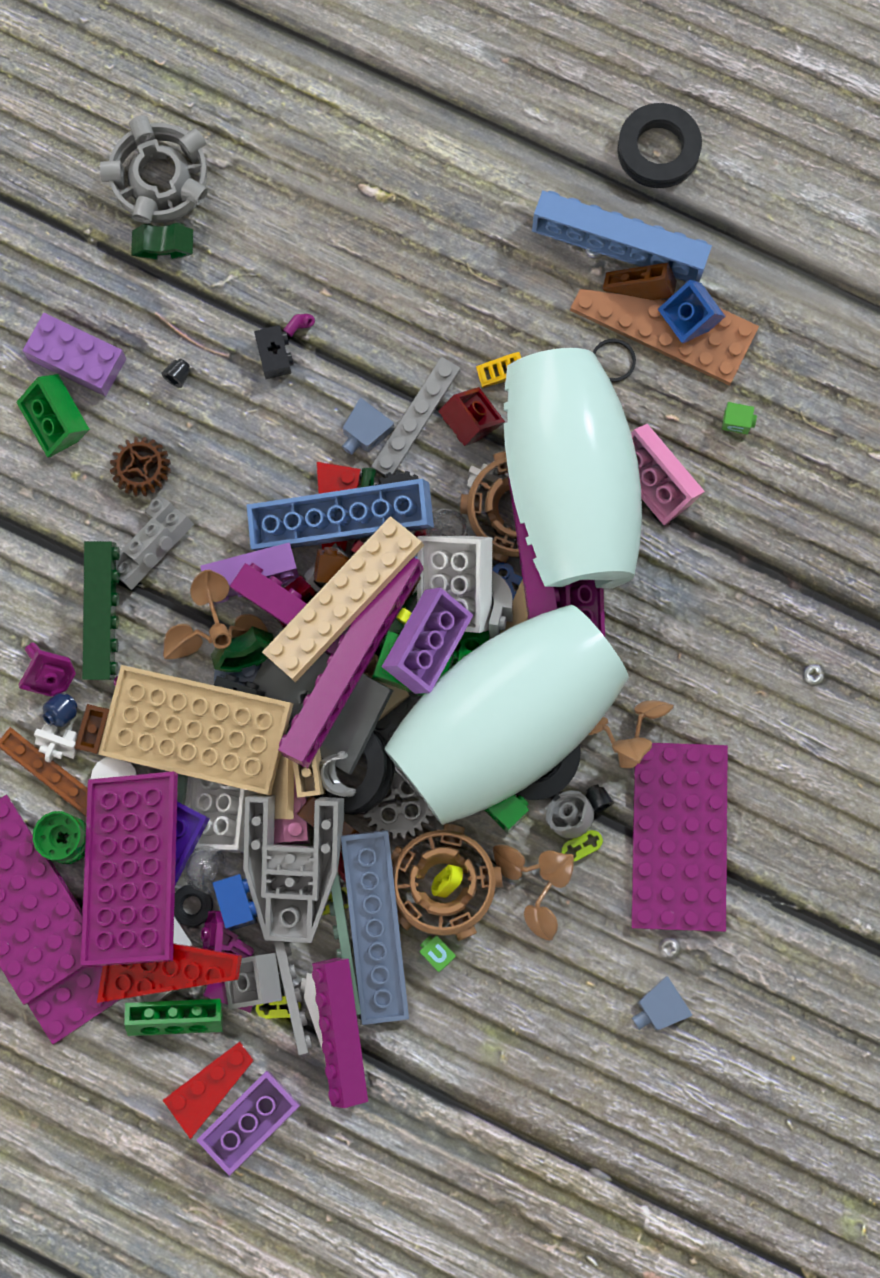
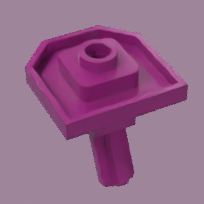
M33 642L27 645L25 651L31 658V662L18 684L19 688L50 697L67 691L76 675L70 658L42 651Z
M209 911L201 931L202 948L221 952L231 951L237 955H242V958L251 957L254 949L237 939L238 935L224 927L221 911Z

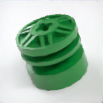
M52 811L45 814L37 821L33 830L35 849L41 856L61 864H74L81 861L85 857L86 823L63 811ZM65 835L69 836V837H67V843H66V844L63 843V842L65 841V837H64Z

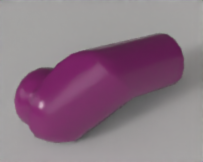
M296 314L283 329V332H286L287 336L292 337L297 329L313 326L315 318L311 314Z

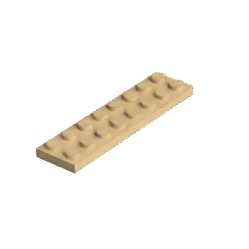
M390 516L262 653L296 683L423 548L424 544Z

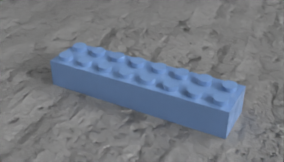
M542 190L533 217L532 232L639 267L668 262L675 278L685 282L689 280L700 282L712 245H709L704 240H694L680 232L672 233L666 231L661 226L645 224L640 219H629L623 217L618 212L602 210L597 205L589 206L581 203L578 199L562 197L554 191L546 192Z
M423 478L247 504L250 546L253 551L289 542L291 548L371 537L390 516L408 531L434 528L430 485Z

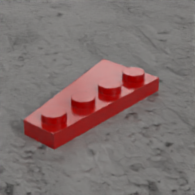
M317 462L318 494L358 488L361 469ZM348 540L322 544V550H324V547H332L336 543L346 552Z
M241 1041L163 1099L165 1105L190 1139L193 1138L215 1108L254 1062V1059Z

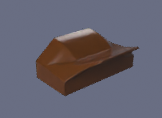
M87 704L75 745L76 750L98 755L109 709Z

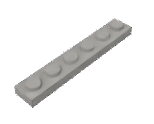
M443 357L440 358L372 464L371 468L375 469L377 473L384 477L389 472L392 475L395 474V471L459 374L460 367Z
M274 941L298 1054L300 1058L309 1056V1049L313 1047L310 1034L305 1035L303 1027L307 1025L305 1011L300 1012L298 1002H302L300 988H295L293 979L297 978L294 964L290 965L288 956L292 955L290 943Z

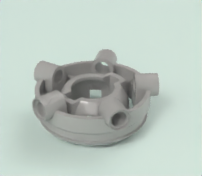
M144 115L133 118L129 122L131 131L124 135L115 145L109 161L100 162L102 182H110L118 202L132 214V218L141 223H164L177 220L187 215L197 205H200L207 196V164L201 149L207 143L196 128L186 132L170 124H150L148 117ZM157 141H169L179 144L183 153L193 164L189 165L177 150L168 146L158 145ZM138 148L139 153L131 161L128 170L129 187L125 188V170L122 164ZM169 156L174 161L176 167L175 174L169 181L171 189L159 193L157 186L148 185L140 178L139 168L142 169L147 162L155 159H167ZM201 172L199 183L192 179V173ZM133 195L137 199L135 206L125 199Z

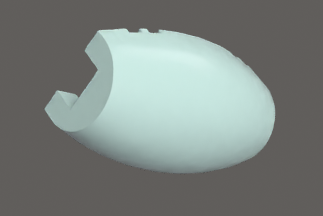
M581 348L546 350L514 361L507 365L505 391L508 392V402L504 403V411L507 412L508 422L504 424L507 466L520 524L525 523L529 535L525 539L527 545L532 544L537 558L533 559L544 586L563 587L578 580H595L596 588H615L631 581L635 576L640 548L642 524L641 484L638 460L631 431L620 400L609 377L595 354Z
M568 605L517 624L491 638L463 657L438 679L430 693H425L417 701L394 732L384 751L397 768H400L439 822L442 825L500 803L525 789L553 769L595 728L616 700L629 676L621 659L599 629L577 607Z

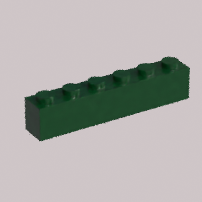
M84 541L82 680H114L115 675H118V662H115V652H118L119 642L118 639H115V629L119 627V617L116 616V606H119V593H116V583H119L120 574L119 570H116V560L120 558V549L117 547V543L112 541Z

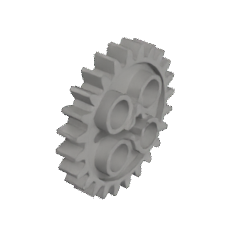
M394 770V777L390 787L392 793L380 803L395 802L396 797H400L401 800L419 797V795L415 791L411 794H404L402 787L406 782ZM419 797L418 801L402 802L399 808H397L396 804L378 807L377 805L368 811L364 818H372L368 825L370 827L377 825L376 831L388 830V834L393 833L394 840L397 839L398 834H401L403 839L406 840V833L408 832L415 837L414 830L416 828L423 832L421 824L429 825L430 823L426 817H434V814L429 810L425 800ZM409 806H416L418 808V814L415 817H408L405 814ZM386 810H393L395 812V817L392 821H385L383 819V813Z

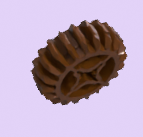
M134 437V443L126 440V447L118 446L120 453L113 452V456L116 459L110 460V464L113 466L110 469V473L115 475L112 478L114 483H118L120 490L125 488L126 494L129 495L133 491L134 496L138 497L140 491H142L143 496L147 497L148 490L155 494L156 490L154 487L157 486L162 489L161 481L168 482V477L165 474L171 473V469L167 467L171 464V461L167 459V451H162L163 446L161 444L156 445L154 439L148 443L147 437H143L141 442H139L137 437ZM137 452H148L153 455L142 457ZM131 456V463L123 470L126 460ZM137 459L139 463L144 466L143 470L145 474H143L142 471L139 470V468L137 467ZM158 463L155 474L150 478V470ZM140 477L144 481L133 482L128 480V478Z

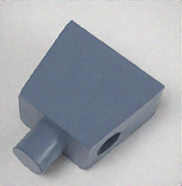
M360 398L343 426V433L348 439L342 445V448L350 455L358 447H361L366 452H370L395 430L394 422Z
M666 976L637 1002L642 1011L631 1019L638 1030L651 1023L654 1030L657 1031L692 1016V1013L669 977Z

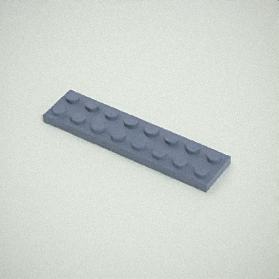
M388 830L342 835L341 842L362 1025L408 1020L409 1013Z

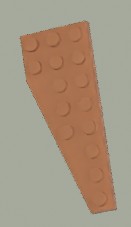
M585 289L579 290L570 311L729 386L759 328L758 325L721 309L726 317L715 327L686 343H681L658 311V308L667 300H649L622 294Z

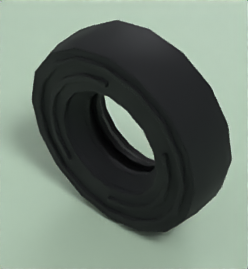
M195 884L184 885L175 893L174 917L176 920L190 927L201 925L207 920L208 912L213 910V900L209 892L202 886ZM194 896L200 900L201 908L196 914H187L183 909V903L186 898Z

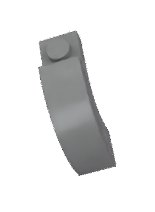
M492 571L493 609L489 620L490 638L499 635L501 630H505L506 621H513L511 590L506 581L494 571Z

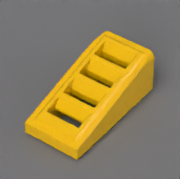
M520 352L476 366L481 387L484 388L506 382V374H504L502 365L507 367V365L520 359ZM495 367H497L499 372V376L497 377L495 376L493 369ZM484 370H489L491 379L487 380Z

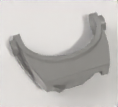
M340 751L337 754L323 758L320 761V764L323 765L320 773L322 786L328 792L338 796H354L356 793L355 788H348L343 785L335 771L336 760L348 757V754L345 751Z

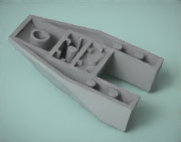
M251 794L246 796L243 869L264 939L268 941L312 943L338 872L344 823V798L320 797L315 800L314 847L274 845L275 795Z

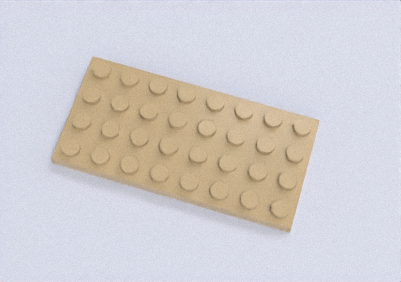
M121 665L98 755L169 772L174 771L181 775L271 796L281 756L278 750L279 743L287 732L293 703Z

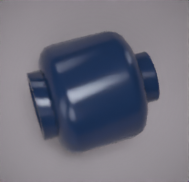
M58 693L43 704L44 714L42 717L50 726L63 727L76 717L77 703L69 694Z

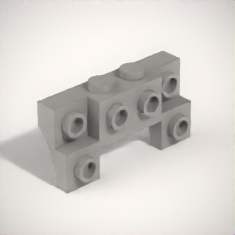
M161 495L153 500L144 510L152 519L122 550L120 549V558L116 560V570H119L120 574L119 580L131 590L194 525L186 515L177 510Z

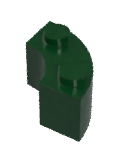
M173 223L168 226L142 224L140 227L132 230L131 256L158 260V256L171 255V259H177L193 254V229L185 227L182 223Z
M252 626L245 634L231 638V643L228 647L224 649L215 647L211 653L214 669L224 672H240L243 668L260 665L268 659L262 651L274 640L273 634Z

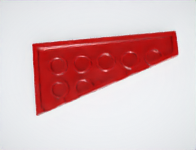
M173 943V961L103 966L97 1003L238 980L242 955Z

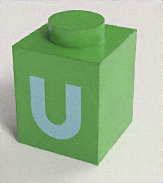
M728 402L725 407L721 430L748 435L750 429L755 428L757 415L753 414L754 407Z
M437 935L434 938L429 936L420 944L422 949L419 952L438 973L456 958V955Z

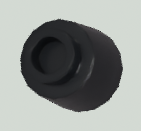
M183 359L173 360L161 374L171 385L182 388L190 373V365Z
M596 784L586 790L587 794L585 797L589 800L594 814L602 812L614 804L613 799L604 787Z

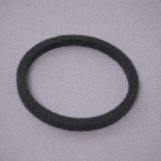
M604 340L593 350L594 354H596L601 346L607 343H619L625 346L631 353V369L624 376L609 378L611 382L622 381L629 377L635 368V353L632 347L623 340Z

